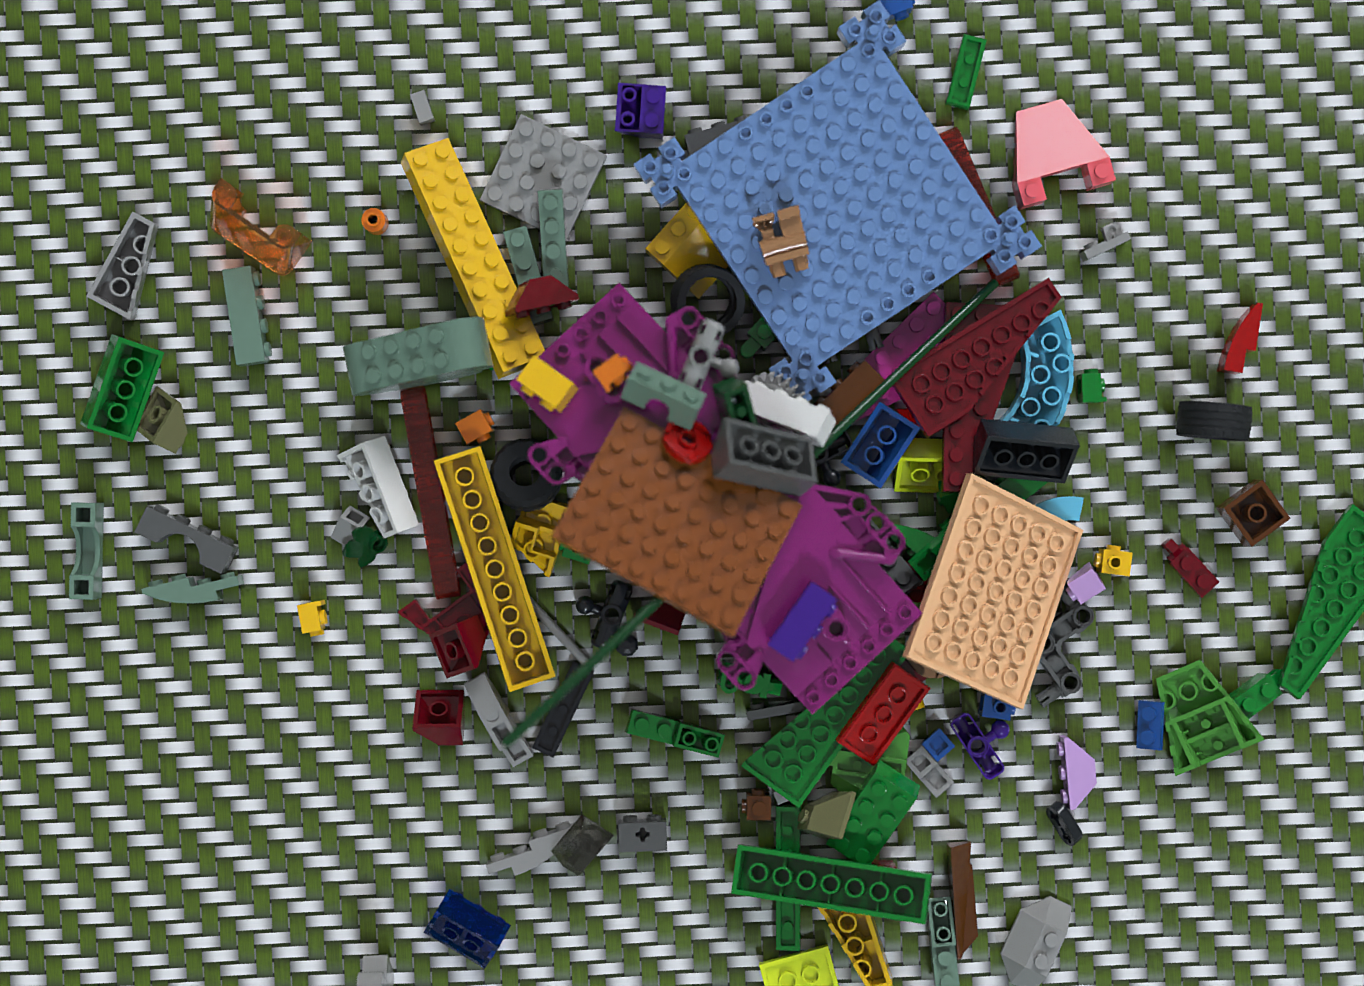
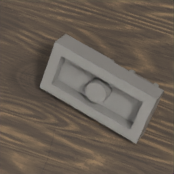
M1116 222L1101 228L1104 242L1098 243L1095 240L1085 245V251L1079 254L1082 261L1085 262L1131 239L1128 231L1123 233Z

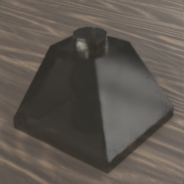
M582 814L551 851L563 867L579 876L614 835Z

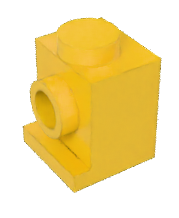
M325 600L297 605L302 634L309 633L310 637L324 634L325 624L328 623L326 611L322 610L321 605L326 604Z

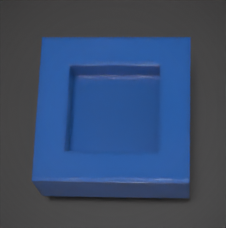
M937 728L920 743L936 762L941 760L955 747L940 728Z

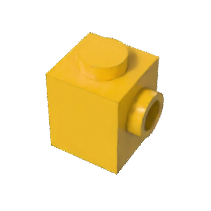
M1107 545L1106 549L1099 548L1098 553H1095L1093 565L1096 567V572L1130 576L1133 553L1121 551V546Z

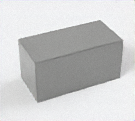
M425 90L410 94L420 125L434 122L435 119Z

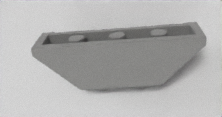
M1048 896L1019 910L1000 951L1010 983L1016 986H1039L1047 978L1067 935L1072 910L1071 905Z

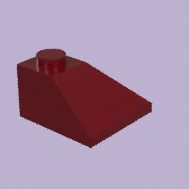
M664 601L643 623L678 635L686 612Z
M478 615L429 634L446 678L478 668L486 641L483 625Z
M417 690L412 725L413 731L437 745H463L465 729L464 690Z

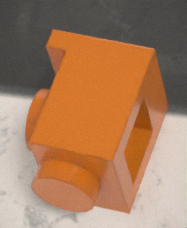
M616 354L592 372L605 390L610 393L612 391L610 386L615 384L617 387L628 379L626 374L634 367L625 355L620 358Z

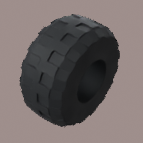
M531 438L516 439L504 445L494 456L490 467V477L497 497L511 509L524 512L540 510L551 503L560 491L561 485L549 483L541 473L538 480L529 486H519L513 482L515 470L522 465L531 464L528 459V451L531 446L543 442ZM538 448L533 453V458L536 462H543L547 457V453L543 448ZM561 467L552 468L550 476L554 481L562 479Z

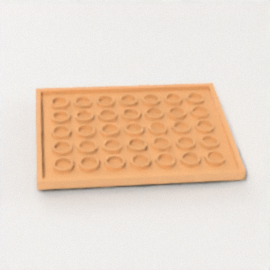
M972 473L966 474L919 607L923 614L913 624L903 657L1017 709H1023L1083 529Z

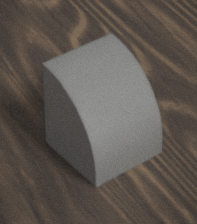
M349 506L340 516L331 538L345 546L348 541L353 539L351 532L358 527L366 526L370 517Z

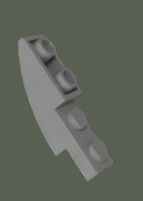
M483 672L465 682L464 686L481 721L499 751H503L512 767L533 757L534 752L523 735L509 749H506L500 741L517 725L509 714V708L487 674Z
M565 821L555 825L556 829L547 831L546 828L533 832V836L529 839L530 847L527 848L526 845L514 848L513 853L504 855V852H500L490 856L491 860H488L486 863L488 874L512 867L514 876L540 865L568 842L576 831V823L570 824L569 821Z

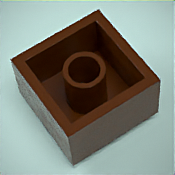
M1263 480L1251 481L1216 507L1241 544L1248 547L1254 546L1291 519Z

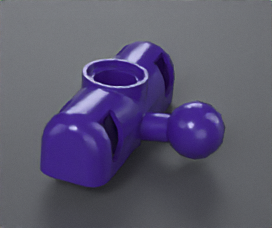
M961 712L950 720V727L982 775L988 780H992L1004 771V765L989 743L996 738H1006L1010 731L1009 725L1003 720L995 721L991 726V731L983 735L972 716L967 712ZM969 716L973 724L969 725L964 717ZM954 724H955V726L957 727V729L959 730L958 733L956 732V730H955L954 727H953ZM976 739L981 740V748L977 751H972L971 743ZM991 756H995L999 763L995 764ZM980 764H981V765L983 766V768L985 769V772H983L982 769L980 768V766H979Z

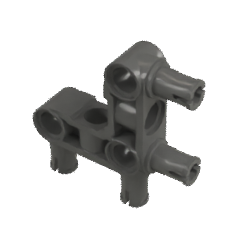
M1067 582L1061 595V599L1066 605V610L1054 617L1047 637V645L1044 647L1039 661L1052 680L1051 686L1035 695L1043 708L1060 696L1063 698L1078 692L1082 686V680L1073 664L1067 661L1061 652V646L1063 645L1062 642L1075 633L1080 634L1093 623L1094 612L1085 602L1080 604L1078 599L1075 601L1071 599L1066 591V588L1069 587ZM1084 609L1086 618L1084 621L1079 622L1076 614L1079 610ZM1072 676L1074 683L1071 687L1066 688L1064 680L1066 677Z

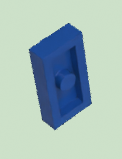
M1138 700L1136 748L1163 750L1165 702Z

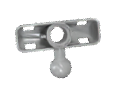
M705 319L701 323L678 381H680L683 372H686L687 374L682 383L695 388L698 378H700L702 382L699 389L695 388L700 391L710 366L719 369L721 375L725 378L737 375L739 365L736 360L731 358L721 360L714 357L724 334V326L710 319ZM703 324H704V325H707V326H706L705 331H704V333H703V335H702V334H700V331H701L702 326H703ZM719 330L722 333L719 341H716L715 338ZM698 349H704L708 353V360L704 364L696 363L693 358L695 351Z

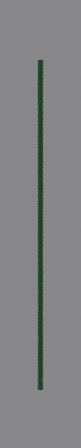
M991 279L832 429L823 447L817 445L813 447L814 458L816 459L999 286V283L995 279ZM657 596L653 597L501 740V744L506 749H509L651 615L664 600Z

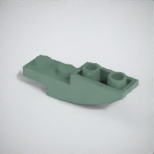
M234 572L220 575L221 580L213 582L211 577L197 580V585L194 577L186 578V574L172 576V582L163 583L162 579L148 582L149 587L143 588L141 591L142 594L167 602L204 603L224 599L222 589L245 583L243 575L235 576Z
M951 896L930 898L927 922L934 986H960Z

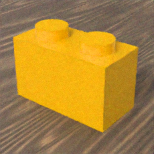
M535 355L516 379L522 385L520 387L521 391L531 398L534 394L542 399L539 403L550 412L556 409L561 413L578 391L577 386Z

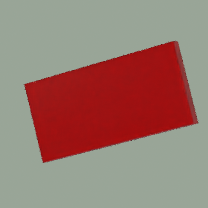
M892 661L835 740L875 766L931 688Z

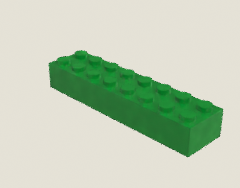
M740 844L737 846L731 894L926 924L933 874Z

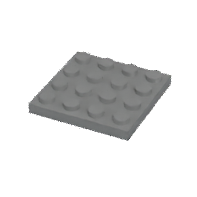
M521 114L483 191L480 201L540 230L538 190L563 188L565 238L567 241L605 163L607 155Z

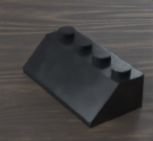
M981 418L974 437L973 474L1065 484L1080 444L1073 428Z

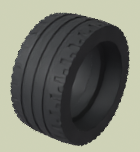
M699 264L688 268L680 274L671 290L670 305L673 314L686 307V296L693 284L705 277L716 278L723 282L729 292V305L725 313L716 321L724 326L723 335H725V333L736 327L743 316L745 293L742 285L730 271L714 264ZM688 313L683 314L681 317V321L687 326L695 323ZM718 330L717 334L721 336L722 332Z
M1203 401L1179 402L1176 435L1214 440L1249 441L1252 407Z

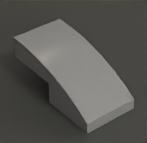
M923 746L907 758V765L936 798L954 783Z

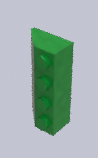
M111 334L80 424L85 428L133 442L164 352Z

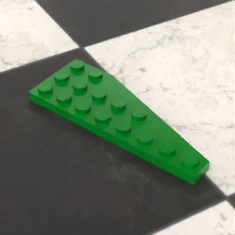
M1354 504L1346 508L1322 541L1277 684L1295 699L1302 698L1364 612V512Z

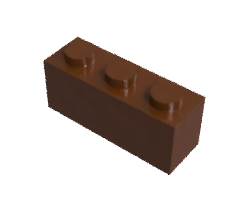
M865 360L861 363L856 361L847 370L849 375L844 380L839 378L830 387L832 392L827 397L822 395L813 404L814 406L821 404L831 410V414L836 420L834 427L885 380Z

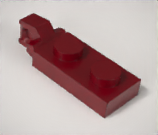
M1168 538L1161 544L1169 553L1166 557L1169 565L1200 598H1203L1219 583L1218 579L1183 543L1178 546L1173 539Z

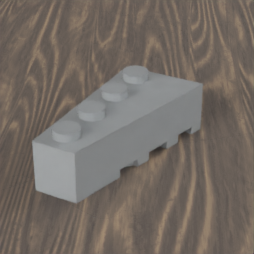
M132 211L86 297L129 320H135L159 225Z

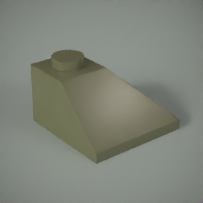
M156 386L146 403L137 431L152 443L176 454L178 449L184 444L185 437L188 434L181 403Z
M832 791L805 805L798 815L799 824L797 829L822 839H842L857 793L853 791Z

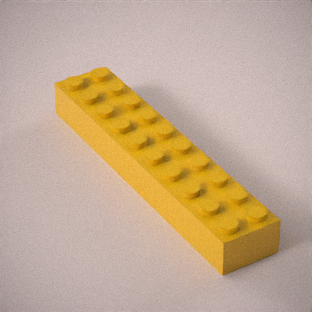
M449 138L405 152L401 161L402 168L469 316L484 317L493 369L498 379L523 370L534 355L538 357L545 349L530 316L516 319L515 315L505 316V311L517 287Z
M481 446L434 460L442 490L508 691L512 692L556 677Z

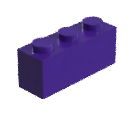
M810 581L767 644L792 662L796 658L800 660L809 648L806 646L811 637L815 639L821 632L823 626L820 624L826 616L830 618L838 606L835 604L837 598L813 581Z

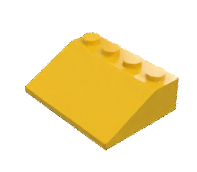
M687 203L684 204L645 248V252L676 280L681 273L695 265L714 264L724 269L728 267ZM702 278L693 284L689 291L699 299L716 281V278Z

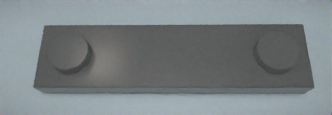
M799 699L764 705V702L750 704V708L746 709V714L750 721L801 712L806 707Z

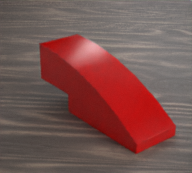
M1263 303L1251 305L1237 321L1225 342L1217 372L1229 374L1243 373L1246 352L1256 351Z

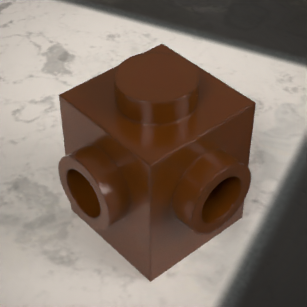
M751 789V792H746V799H742L741 812L746 814L747 820H771V794L766 792V789Z

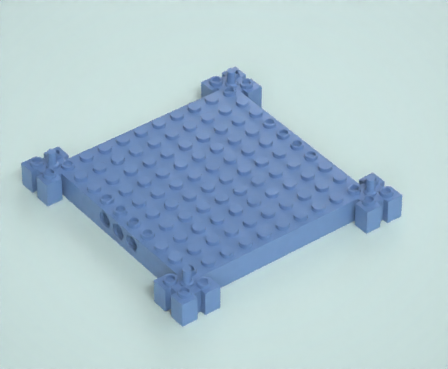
M880 0L863 10L861 15L862 21L858 22L854 16L838 27L837 35L848 51L688 158H686L685 152L675 137L658 147L660 156L653 159L649 153L634 164L635 170L645 185L650 181L655 185L650 188V192L661 209L677 199L675 191L678 189L791 360L789 364L786 358L770 367L768 371L775 372L774 378L783 373L782 382L792 378L789 387L799 384L795 393L805 392L802 398L807 401L812 399L808 392L814 388L820 394L836 383L828 368L825 366L819 370L818 365L990 252L992 256L986 261L996 276L1017 263L1013 257L1016 254L1022 260L1042 247L1032 230L1025 234L1020 227L1026 221L1016 206H1013L994 219L888 57L902 49L906 39L896 25L891 28L888 27L887 23L890 15ZM799 205L802 225L810 253L807 255L809 269L795 272L791 259L783 261L786 275L773 278L769 267L765 266L758 243L762 240L760 231L753 226L752 218L774 212L775 217L772 228L774 236H780L781 231L776 211Z

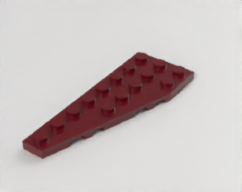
M1049 278L931 349L893 385L926 438L963 417L972 409L1062 297Z
M946 302L944 324L966 303ZM979 304L944 337V341L1003 305ZM1016 355L972 409L963 417L943 428L942 492L960 493L966 474H973L974 437L981 418L994 419Z

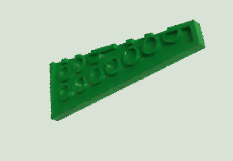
M894 639L814 714L806 708L747 758L741 766L799 808L843 747V745L835 740L889 664L893 661L901 666L906 659L903 657L906 646Z

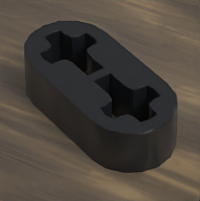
M1056 801L1046 809L1049 820L1067 845L1074 846L1083 838L1080 827L1063 803Z

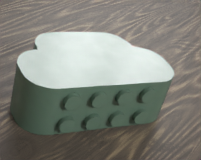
M467 317L352 343L343 347L352 396H364L422 387L478 374L482 370L493 367L484 317Z

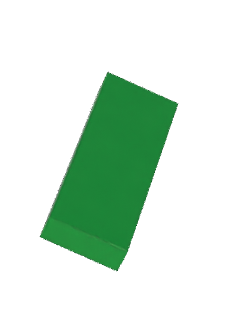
M963 34L945 105L969 110L987 39Z

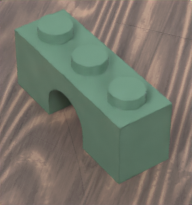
M637 362L627 379L621 398L643 409L649 400H661L669 408L667 420L691 430L707 394Z

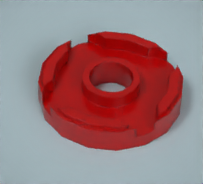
M696 420L691 430L669 422L662 434V443L665 450L672 458L681 463H700L707 458L713 447L709 430ZM682 437L690 438L693 444L686 443Z

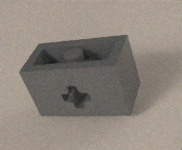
M660 814L647 815L646 819H637L636 815H626L618 821L619 852L667 851L666 818H661ZM640 828H645V832H649L646 833L644 838L641 837L640 833H637L640 832Z

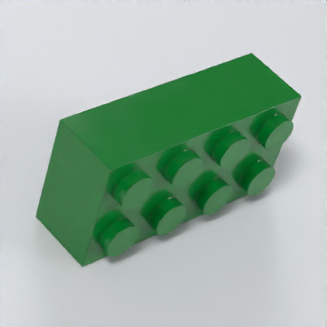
M879 760L857 791L843 838L827 839L826 844L854 862L871 864L916 801L920 785Z

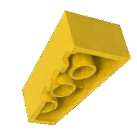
M818 908L828 922V926L839 940L844 952L850 958L865 986H892V973L874 917Z

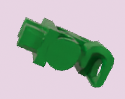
M721 660V664L724 666L732 664L731 661ZM719 669L717 684L727 694L736 692L739 688ZM761 669L753 688L745 690V692L757 694L761 698H767V693L780 696L783 682L779 678L771 677L767 670ZM746 671L741 672L737 677V681L743 685L751 681V674Z

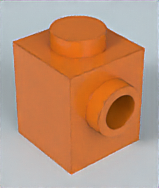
M480 409L455 424L466 444L470 445L475 441L480 444L490 439V433L494 431L492 425L495 422L489 412L484 413Z

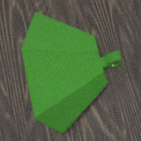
M904 726L879 760L905 776L910 735ZM843 746L829 765L833 766L831 784L838 791H853L857 793L875 766Z

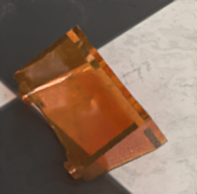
M220 178L212 191L211 229L275 274L281 276L289 274L312 241L289 225H280L274 229L271 235H268L243 217L247 211L241 204V198L244 194Z

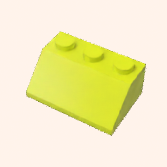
M914 438L894 468V492L936 493L939 491L938 481L942 480V439Z

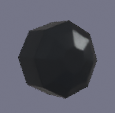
M630 633L616 647V650L622 656H632L638 649V639Z

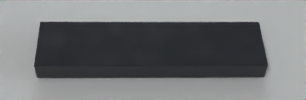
M573 661L564 681L569 676H571L581 666V664ZM593 670L550 709L532 746L533 749L554 758L592 678Z

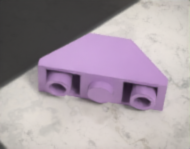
M1059 735L1060 742L1056 743L1058 756H1061L1062 765L1058 767L1059 778L1063 780L1064 789L1060 791L1061 801L1068 809L1075 810L1097 784L1095 759L1065 735Z

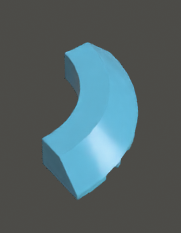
M1061 310L1047 316L1020 348L1021 378L1018 391L1011 406L999 420L1058 426L1067 409L1066 406L1074 381V354L1071 345V335Z

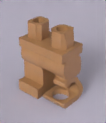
M799 205L776 211L781 231L780 236H774L772 228L775 217L774 212L752 218L753 226L760 231L762 240L758 243L765 266L769 267L773 278L786 275L783 261L792 259L795 272L809 269L807 255L810 253L802 225Z

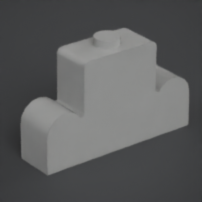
M363 956L362 972L358 973L357 986H394V971L389 956Z

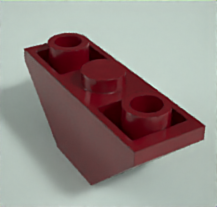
M552 275L529 279L518 286L505 311V316L515 315L516 319L530 316L529 312L536 311L537 315L550 312L553 307H557L558 310L568 309L572 307V302L579 300V295Z

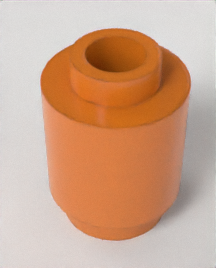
M370 208L362 215V225L371 234L381 235L388 229L389 220L381 210ZM377 217V222L371 224L372 219Z

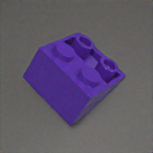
M618 83L615 132L639 138L663 139L666 86Z

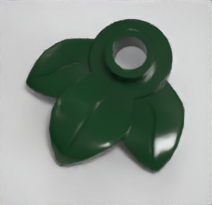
M369 526L358 527L351 532L353 539L345 544L342 554L345 557L358 558V565L361 568L373 562L377 553H381L386 549L388 540L383 538L380 530L374 531Z

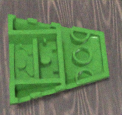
M1201 660L1156 678L1160 702H1165V727L1169 736V747L1173 757L1175 776L1265 740Z

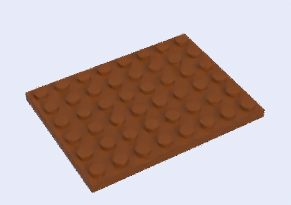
M624 407L550 538L733 638L803 505L775 490L715 478L711 454L700 463L686 464L672 458L663 446L662 434L665 429Z

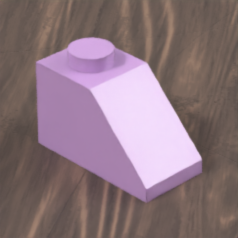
M1088 562L1067 580L1069 587L1066 588V591L1073 601L1078 599L1080 604H1083L1106 588L1091 563Z

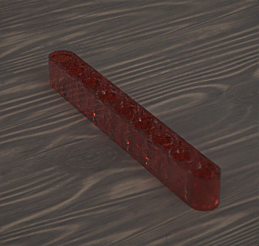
M425 387L401 390V403L435 596L437 600L461 596L447 506L445 505L446 500L434 465V460L438 459L426 389Z

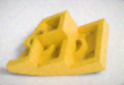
M553 500L540 510L531 512L521 511L519 518L515 521L511 536L513 547L521 551L531 563H535L546 577H550L560 547V543L550 537L568 507V504Z

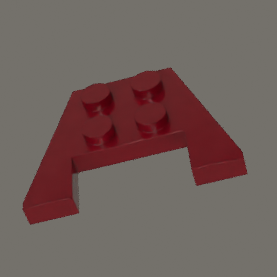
M467 563L456 569V571L470 591L433 618L428 616L417 599L398 611L402 617L412 622L417 628L423 630L428 635L475 615H478L485 635L488 636L490 634Z

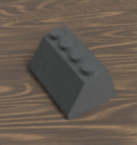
M729 418L723 419L712 452L713 475L715 478L802 496L817 483L812 438Z

